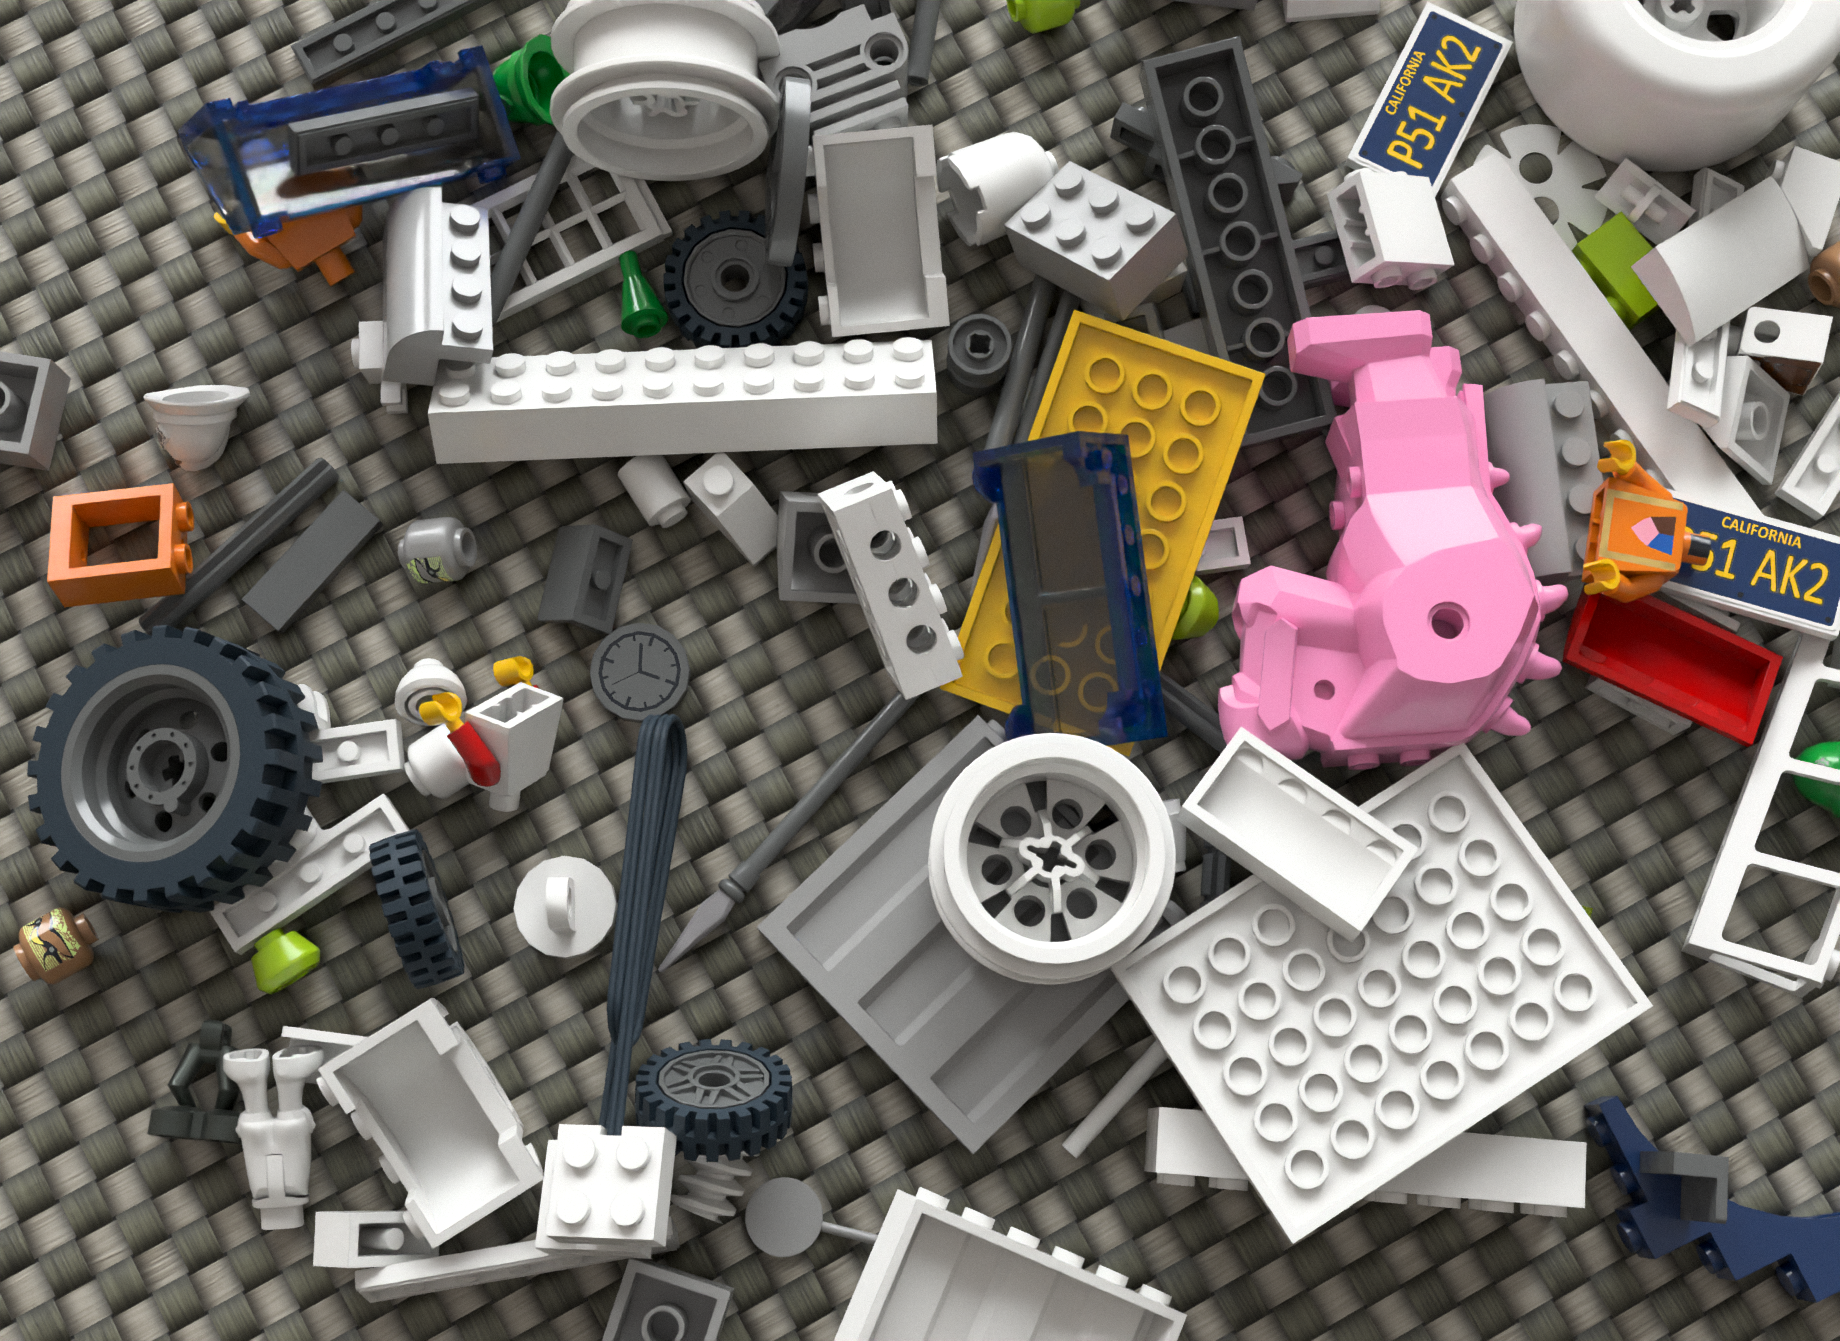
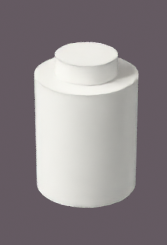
M663 455L636 456L619 470V479L650 526L660 524L662 528H667L676 524L687 515L685 507L690 503L691 498Z

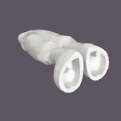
M301 1045L288 1047L276 1052L272 1056L273 1073L278 1091L279 1109H277V1117L272 1116L270 1108H268L267 1078L270 1072L269 1051L266 1049H243L227 1053L223 1056V1070L231 1080L238 1084L245 1104V1110L238 1118L235 1131L242 1140L246 1170L253 1195L252 1206L260 1208L261 1228L263 1230L289 1229L304 1225L303 1204L309 1202L311 1133H313L316 1124L313 1121L311 1111L302 1105V1095L308 1076L318 1071V1068L323 1065V1048L320 1046Z

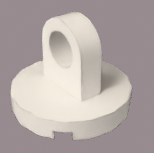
M561 856L544 860L527 873L517 889L514 913L519 931L531 946L548 956L570 959L590 953L604 941L615 925L618 904L614 887L600 868L582 858Z

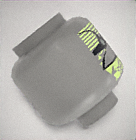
M441 517L417 520L407 528L404 539L399 542L398 557L403 568L408 569L411 576L419 583L430 584L458 581L475 564L477 544L473 532L466 528L457 518Z

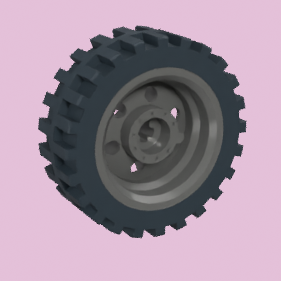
M169 625L153 626L152 636L137 630L121 635L123 646L116 648L104 643L91 652L95 659L91 666L84 668L75 665L66 675V678L72 683L63 696L53 693L46 704V707L53 710V713L46 728L36 727L32 741L41 743L38 761L29 760L27 776L37 779V793L28 795L29 808L31 812L42 814L45 823L36 828V833L41 844L58 848L59 851L51 857V860L60 871L77 874L74 879L75 884L86 891L101 893L104 899L174 913H182L183 910L198 913L213 911L214 901L232 905L245 898L242 889L244 885L249 884L263 887L273 878L268 867L275 860L288 863L296 852V848L289 844L297 829L307 832L313 817L304 814L309 796H320L322 782L312 779L313 763L323 762L322 746L311 743L308 733L318 729L314 713L298 708L297 704L305 699V695L299 686L282 679L285 671L276 663L261 658L260 654L190 627H185L184 631H181ZM194 712H197V714H198V721H197V722H196V719H195ZM129 787H130L131 790L134 792V794L136 795V797H134V798H131V797H130V795H129Z

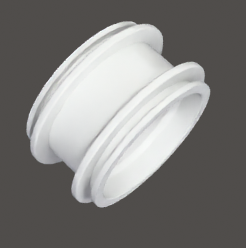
M570 0L565 11L560 14L552 27L551 48L558 63L570 75L555 88L551 96L550 116L554 126L563 136L568 148L580 159L599 169L631 178L656 181H686L719 176L737 170L755 160L763 152L767 141L778 128V119L780 117L779 103L771 89L760 81L762 76L757 63L779 55V37L775 27L755 0Z
M1057 733L1033 734L1004 742L988 750L967 766L952 783L938 808L933 823L928 856V873L932 897L945 927L954 940L972 958L988 969L1017 981L1042 985L1067 984L1084 980L1109 969L1111 965L1131 953L1145 940L1162 916L1169 901L1176 871V846L1172 824L1164 803L1148 778L1127 758L1101 743L1080 736ZM1046 781L1045 809L1038 810L1035 813L1025 783ZM1063 804L1074 807L1079 813V825L1072 829L1059 827L1053 820V809ZM1106 804L1119 821L1092 835V831L1086 825ZM1009 812H1019L1027 818L1029 830L1022 836L1014 837L1008 835L1003 830L1000 819ZM974 824L996 836L1000 841L999 849L968 842ZM1094 844L1106 847L1112 856L1111 866L1105 870L1092 868L1085 858L1086 848ZM1049 847H1054L1059 850L1057 859L1064 862L1066 866L1056 865L1051 872H1046L1042 869L1043 860L1037 857L1035 853L1045 854ZM991 859H999L1005 862L1010 869V879L1001 885L988 883L982 875L983 864ZM1023 864L1029 867L1027 872L1024 871ZM1036 878L1041 882L1048 883L1049 888L1040 887L1033 883L1032 880ZM1061 879H1063V880L1066 881V882L1063 883L1062 885H1060V880H1061ZM1104 879L1129 885L1123 902H1119L1096 888L1097 882ZM1007 892L1011 901L993 919L984 909L982 903L996 895ZM1074 892L1087 894L1094 905L1092 916L1086 919L1072 916L1066 906L1068 895ZM1021 900H1033L1039 904L1043 912L1042 921L1039 924L1031 927L1024 926L1016 919L1014 913L1015 905ZM1059 913L1064 921L1070 941L1051 942V915Z

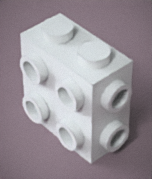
M1363 168L1347 174L1344 177V182L1327 194L1352 283L1374 284L1375 288L1407 285L1411 290H1419L1436 283L1438 275L1454 266L1429 177L1411 176L1403 171L1390 174L1377 173L1369 168Z

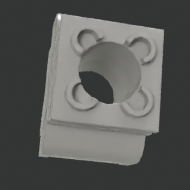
M859 5L841 12L833 20L822 26L812 29H795L779 35V55L757 63L762 76V82L771 89L778 102L784 76L810 79L809 146L813 145L812 136L908 127V103L906 99L908 94L909 50L894 12L871 21L865 5Z

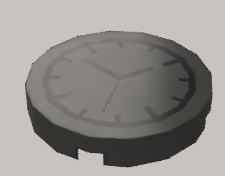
M634 623L619 627L603 638L593 654L590 669L593 691L605 709L623 721L642 723L644 718L650 714H660L663 716L678 708L688 692L691 676L686 651L676 637L658 625Z

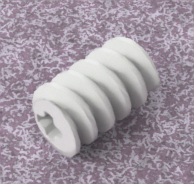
M742 1151L741 1159L729 1161L726 1155H719L718 1162H706V1155H699L696 1161L687 1160L697 1170V1174L680 1175L678 1180L689 1190L688 1195H671L670 1201L694 1214L723 1224L718 1219V1216H734L737 1211L726 1199V1196H742L745 1191L734 1177L751 1176L753 1169L742 1159L743 1156L749 1155Z

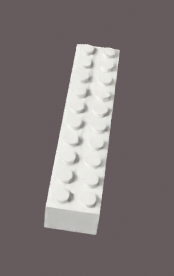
M911 337L889 342H869L856 339L840 344H820L818 342L806 341L790 346H770L764 343H757L740 348H721L719 346L707 345L690 350H671L665 347H658L640 352H621L615 349H608L590 354H572L566 351H558L541 356H522L516 353H509L499 357H492L490 364L441 359L438 363L428 409L437 464L938 443L937 391L932 340H919Z

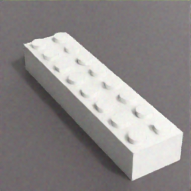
M1166 1107L1148 1108L1144 1171L1157 1172V1183L1194 1186L1195 1176L1209 1177L1208 1187L1248 1191V1178L1204 1111ZM1462 1132L1365 1196L1364 1200L1407 1204V1195L1409 1193L1417 1194L1416 1205L1460 1209L1461 1198H1468V1209L1514 1213V1202L1520 1203V1213L1567 1218V1207L1585 1208L1587 1143Z

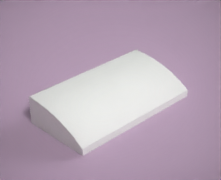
M1772 175L1662 242L1631 266L1689 347L1810 268L1808 253L1799 223L1788 200Z
M1243 727L1238 730L1182 805L1176 819L1351 943L1354 942L1418 851V848Z

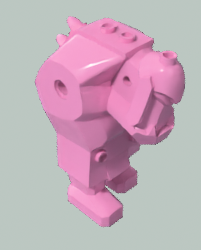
M1416 310L1310 317L1293 323L1287 339L1291 372L1327 379L1334 405L1350 407L1345 414L1334 417L1325 440L1337 469L1335 501H1330L1329 505L1330 525L1332 530L1339 531L1340 540L1330 557L1325 572L1327 580L1275 566H1269L1241 579L1232 611L1234 629L1241 640L1240 671L1232 676V685L1219 688L1218 692L1220 725L1227 745L1238 730L1243 727L1289 760L1302 759L1308 750L1320 752L1323 767L1348 766L1350 770H1366L1380 766V763L1400 762L1401 766H1420L1452 746L1462 743L1466 745L1480 731L1487 734L1490 730L1508 736H1522L1530 732L1531 725L1525 717L1518 715L1510 707L1513 699L1508 694L1516 682L1522 684L1525 679H1549L1559 675L1562 670L1558 660L1538 652L1539 644L1535 642L1540 622H1543L1545 614L1555 611L1567 600L1569 594L1567 587L1564 585L1542 586L1539 580H1535L1527 554L1528 548L1534 546L1539 541L1542 534V526L1533 523L1519 527L1515 522L1509 523L1497 500L1492 495L1494 488L1509 482L1510 475L1506 470L1495 468L1491 462H1488L1483 386L1463 384V391H1459L1456 396V387L1462 374L1459 350L1450 346L1431 347L1433 338L1430 314Z

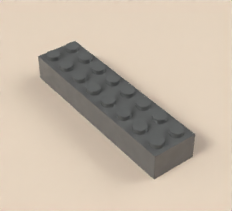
M1240 36L1144 60L1139 73V79L1173 212L1177 214L1189 256L1185 259L1209 353L1211 356L1266 374L1239 451L1330 428L1334 417H1337L1328 380L1293 373L1290 370L1287 339L1293 323L1310 318L1311 313Z

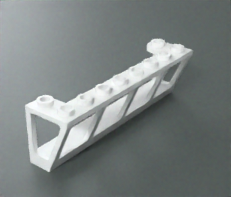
M1803 632L1799 634L1681 950L1801 998L1814 988L1821 989L1825 980L1831 981L1840 963V951L1834 949L1840 934V873L1760 853L1755 850V843L1781 774L1789 773L1840 786V770L1796 760L1789 756V751L1814 684L1821 681L1840 685V670L1826 667L1823 664L1831 640ZM1748 866H1755L1836 888L1819 939L1812 944L1803 963L1735 944L1722 938L1723 929ZM1756 966L1797 977V980H1789Z

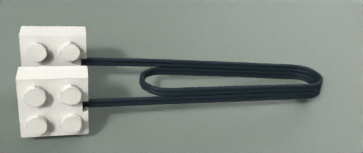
M650 714L644 718L639 729L607 995V1022L611 1045L599 1124H559L557 1140H548L535 1248L549 1255L651 1259L652 1247H665L677 1136L665 1127L624 1126L632 1047L638 1042L644 1024L687 771V739L681 719L674 714L670 716L668 714L663 716L660 714Z

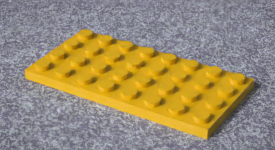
M1074 310L958 635L964 658L957 662L963 677L941 685L940 689L1058 732L1096 741L1120 754L1130 757L1266 374Z

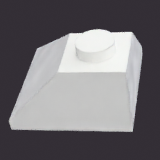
M1748 355L1727 356L1720 421L1709 429L1702 426L1723 452L1762 485H1772L1790 394Z

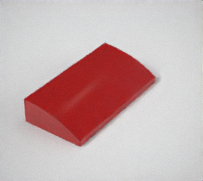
M1590 583L1583 585L1568 630L1563 652V662L1746 747L1753 744L1783 656L1651 595L1623 603L1602 593L1587 595L1584 591V586Z

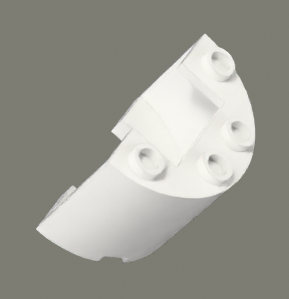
M922 125L812 136L813 145L808 146L806 177L815 176L817 194L807 195L810 224L820 223L822 243H812L815 273L825 272L827 288L826 296H818L821 326L831 325L832 337L950 326L946 276L942 272L934 176H937L933 126Z
M430 998L319 1067L318 1071L321 1077L317 1079V1084L322 1094L331 1106L339 1103L346 1114L354 1109L356 1110L351 1113L352 1121L365 1140L373 1137L383 1152V1155L379 1157V1162L385 1174L394 1184L401 1181L408 1191L404 1204L407 1211L403 1212V1218L409 1230L417 1240L425 1237L432 1249H435L544 1178L543 1169L536 1150L531 1143L525 1146L522 1142V1128L524 1126L497 1078L458 1022L450 1026L447 1024L444 1017L449 1013L435 998Z

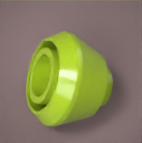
M1195 575L1172 640L1202 637L1218 621V600L1203 581Z
M278 928L254 944L258 952L251 958L257 988L262 992L272 995L290 986L312 971L320 963V949L296 931L285 934L281 928Z

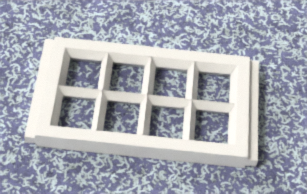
M576 155L572 156L560 184L568 182L582 211L557 224L554 223L547 211L542 222L545 229L537 233L532 244L534 245L550 238L565 268L537 281L525 259L520 273L527 286L508 296L497 322L618 264L619 256L626 251L631 250L638 254L673 235L645 180L610 172L620 193L592 206L577 176L595 168V166L583 161ZM537 174L470 205L488 208V219L492 218L504 243H506L511 230L501 212L525 201ZM625 201L640 231L613 244L597 214ZM587 219L603 249L575 262L559 232ZM502 250L490 256V266L497 263Z

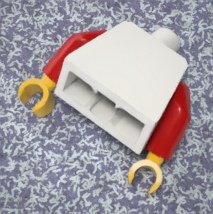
M516 656L494 663L493 671L496 681L502 687L515 686L465 712V723L459 718L462 713V703L456 694L449 692L432 695L433 701L422 703L419 706L420 716L426 724L431 726L446 725L450 731L447 738L464 760L465 778L470 784L490 791L489 806L494 810L502 812L517 810L521 790L544 777L549 770L563 705L562 697L539 689L538 685L532 686L529 680L533 677V664L528 658L523 656Z

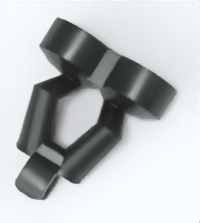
M206 1020L202 1023L199 1043H189L168 1083V1087L179 1106H163L152 1109L148 1135L242 1145V1140L235 1131L241 1113L233 1111L240 1088L223 1070V1056L239 1050L230 1046L232 1037L231 1026L218 1020ZM204 1063L216 1065L219 1087L215 1109L207 1112L197 1108L188 1088Z

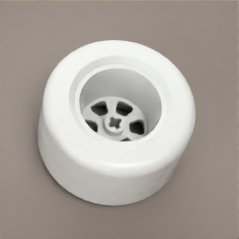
M1517 0L1514 19L1515 49L1523 77L1535 101L1558 129L1589 152L1617 164H1621L1625 158H1628L1643 171L1663 173L1686 172L1714 166L1740 155L1765 138L1782 121L1840 52V0H1643L1642 5L1638 0ZM1728 14L1731 16L1735 28L1732 40L1723 41L1708 31L1707 20L1709 15Z

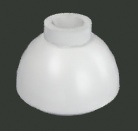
M428 658L418 661L414 668L401 679L395 694V708L405 720L418 725L431 726L426 724L420 716L419 706L422 703L433 701L432 695L449 692L456 694L460 698L463 712L467 703L464 686L458 676L444 667L440 661Z

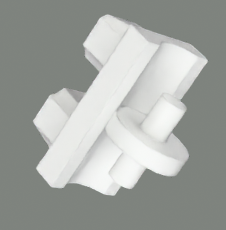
M1628 158L1624 159L1594 196V198L1615 214L1622 211L1634 227L1657 246L1677 234L1696 211Z

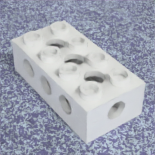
M873 471L818 493L886 672L903 697L907 700L963 677L957 661L964 658V653L953 629L949 631L944 619L940 617V614L947 612L946 604L937 584H931L928 575L923 572L922 568L930 565L929 559L920 538H914L910 528L906 527L905 521L911 519L912 515L901 489L896 490L892 481L885 482ZM882 531L877 539L871 541L878 532Z

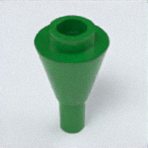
M629 250L618 258L624 279L622 284L621 329L625 333L634 335L637 338H649L660 332L661 328L668 322L669 317L648 281L643 277L637 253Z

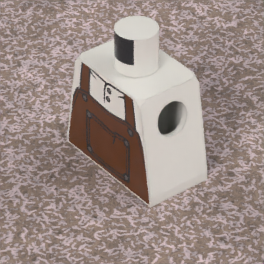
M1760 307L1748 308L1740 326L1730 325L1727 355H1748L1787 392L1804 396L1823 364L1833 317Z

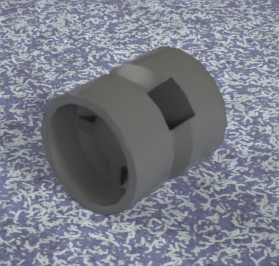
M973 314L959 320L952 328L948 339L947 375L953 386L962 393L972 396L988 395L998 390L1004 383L1012 351L1011 335L1006 326L993 316Z

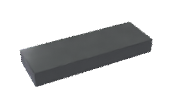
M343 489L241 600L283 634L383 526L382 522Z

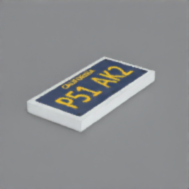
M1427 2L1345 165L1354 170L1369 168L1373 172L1388 174L1403 171L1411 176L1429 177L1434 197H1436L1513 42Z
M1667 489L1672 494L1673 499L1683 502L1688 508L1685 532L1709 536L1711 538V549L1704 566L1681 562L1678 574L1663 584L1659 592L1831 641L1838 637L1840 631L1839 536Z

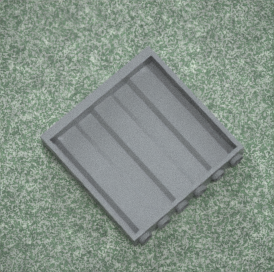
M979 715L757 926L759 932L971 1154H974L1130 999L1110 968L1081 981L1056 985L1031 984L1002 976L980 964L965 952L945 927L932 897L928 873L930 839L938 808L952 783L967 766L988 750L1012 740L1005 729L995 720L991 719L986 723ZM1044 781L1025 783L1035 813L1038 810L1045 809L1046 783ZM1063 804L1058 805L1052 811L1053 820L1059 827L1072 829L1079 825V813L1074 807ZM1009 812L1000 819L1001 826L1008 835L1014 837L1022 836L1029 830L1027 818L1019 812ZM974 824L968 842L999 849L1000 841L997 837ZM1097 827L1091 834L1094 835L1103 829ZM1094 844L1086 848L1085 858L1092 868L1105 870L1111 866L1112 856L1106 847ZM1049 847L1045 854L1035 853L1037 857L1043 860V870L1051 872L1056 865L1066 866L1064 862L1057 859L1059 850ZM991 859L983 864L982 875L988 883L1001 885L1010 879V869L1005 862L999 859ZM1023 864L1024 871L1027 872L1029 867ZM1036 878L1032 880L1033 883L1040 887L1049 888L1048 883L1041 882ZM1061 879V880H1060V885H1062V884L1065 883L1066 881L1063 880V879ZM1101 879L1095 887L1122 903L1129 885ZM1004 892L982 903V906L995 919L1011 901V898L1007 892ZM1074 892L1068 895L1066 906L1072 916L1079 919H1086L1092 916L1094 905L1087 894ZM1026 899L1021 900L1015 905V917L1024 926H1035L1042 921V908L1035 901ZM1169 900L1154 929L1133 951L1185 919L1188 915L1175 902ZM1059 913L1051 915V942L1070 941L1064 921Z

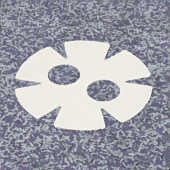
M1528 124L1501 132L1500 137L1511 159L1502 153L1500 154L1533 199L1546 197L1556 203L1559 209V218L1553 227L1572 251L1577 241L1568 222L1587 235H1590L1602 225L1608 207L1594 198L1598 191L1582 188L1583 185L1606 177L1603 165L1596 154L1589 152L1574 141L1558 155L1557 151L1561 136V130L1558 127ZM1485 145L1476 157L1473 165L1497 150L1490 145ZM1529 153H1541L1551 161L1553 170L1551 177L1547 181L1534 184L1522 177L1519 170L1520 161Z

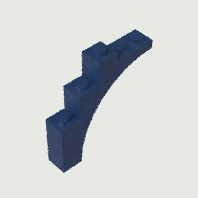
M1602 1096L1584 1105L1590 1117L1586 1119V1126L1591 1137L1599 1147L1605 1146L1614 1166L1610 1167L1614 1182L1624 1195H1630L1632 1201L1614 1209L1621 1223L1616 1225L1618 1234L1631 1253L1636 1252L1638 1257L1655 1260L1698 1239L1700 1244L1696 1246V1251L1702 1264L1709 1273L1716 1274L1719 1279L1737 1281L1778 1261L1779 1266L1776 1267V1273L1781 1284L1790 1295H1795L1798 1300L1818 1303L1840 1292V1212L1806 1217L1779 1216L1744 1207L1728 1200L1726 1224L1681 1220V1177L1640 1173V1151L1658 1150L1639 1131L1618 1096Z

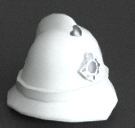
M199 385L147 393L144 395V400L154 409L153 418L158 422L156 433L161 447L169 452L175 464L183 470L198 471L212 465L223 454L229 437L230 424L237 417V407L250 396L248 388L230 385Z

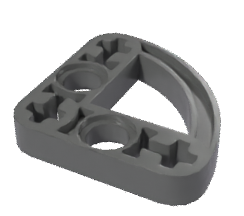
M784 76L778 102L780 107L778 128L771 138L765 175L766 265L791 267L798 239L806 179L811 84L810 79Z

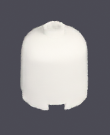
M1011 132L953 151L949 155L939 158L936 166L937 185L940 193L949 191L955 211L948 213V218L958 236L968 246L974 244L980 246L1007 235L1004 224L1056 175L1059 169L1054 156L1049 151L1045 152L1031 136Z

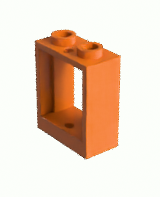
M174 483L53 497L47 582L64 608L185 594L186 574L193 571L192 552L187 544V532L193 531L195 524L190 502H183ZM159 520L158 558L87 566L90 527Z

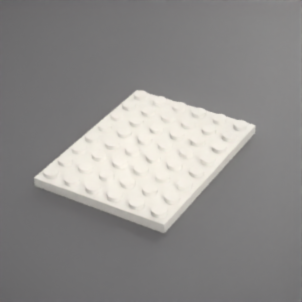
M1465 743L1452 746L1359 806L1367 814L1417 847L1418 851L1353 943L1253 874L1110 967L1290 1244H1294L1653 1007Z

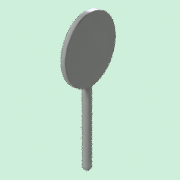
M781 1177L765 1182L755 1190L746 1207L745 1223L751 1240L759 1249L776 1257H791L804 1252L816 1241L820 1232L872 1245L875 1244L878 1237L877 1234L824 1222L822 1205L816 1193L807 1184L794 1178Z

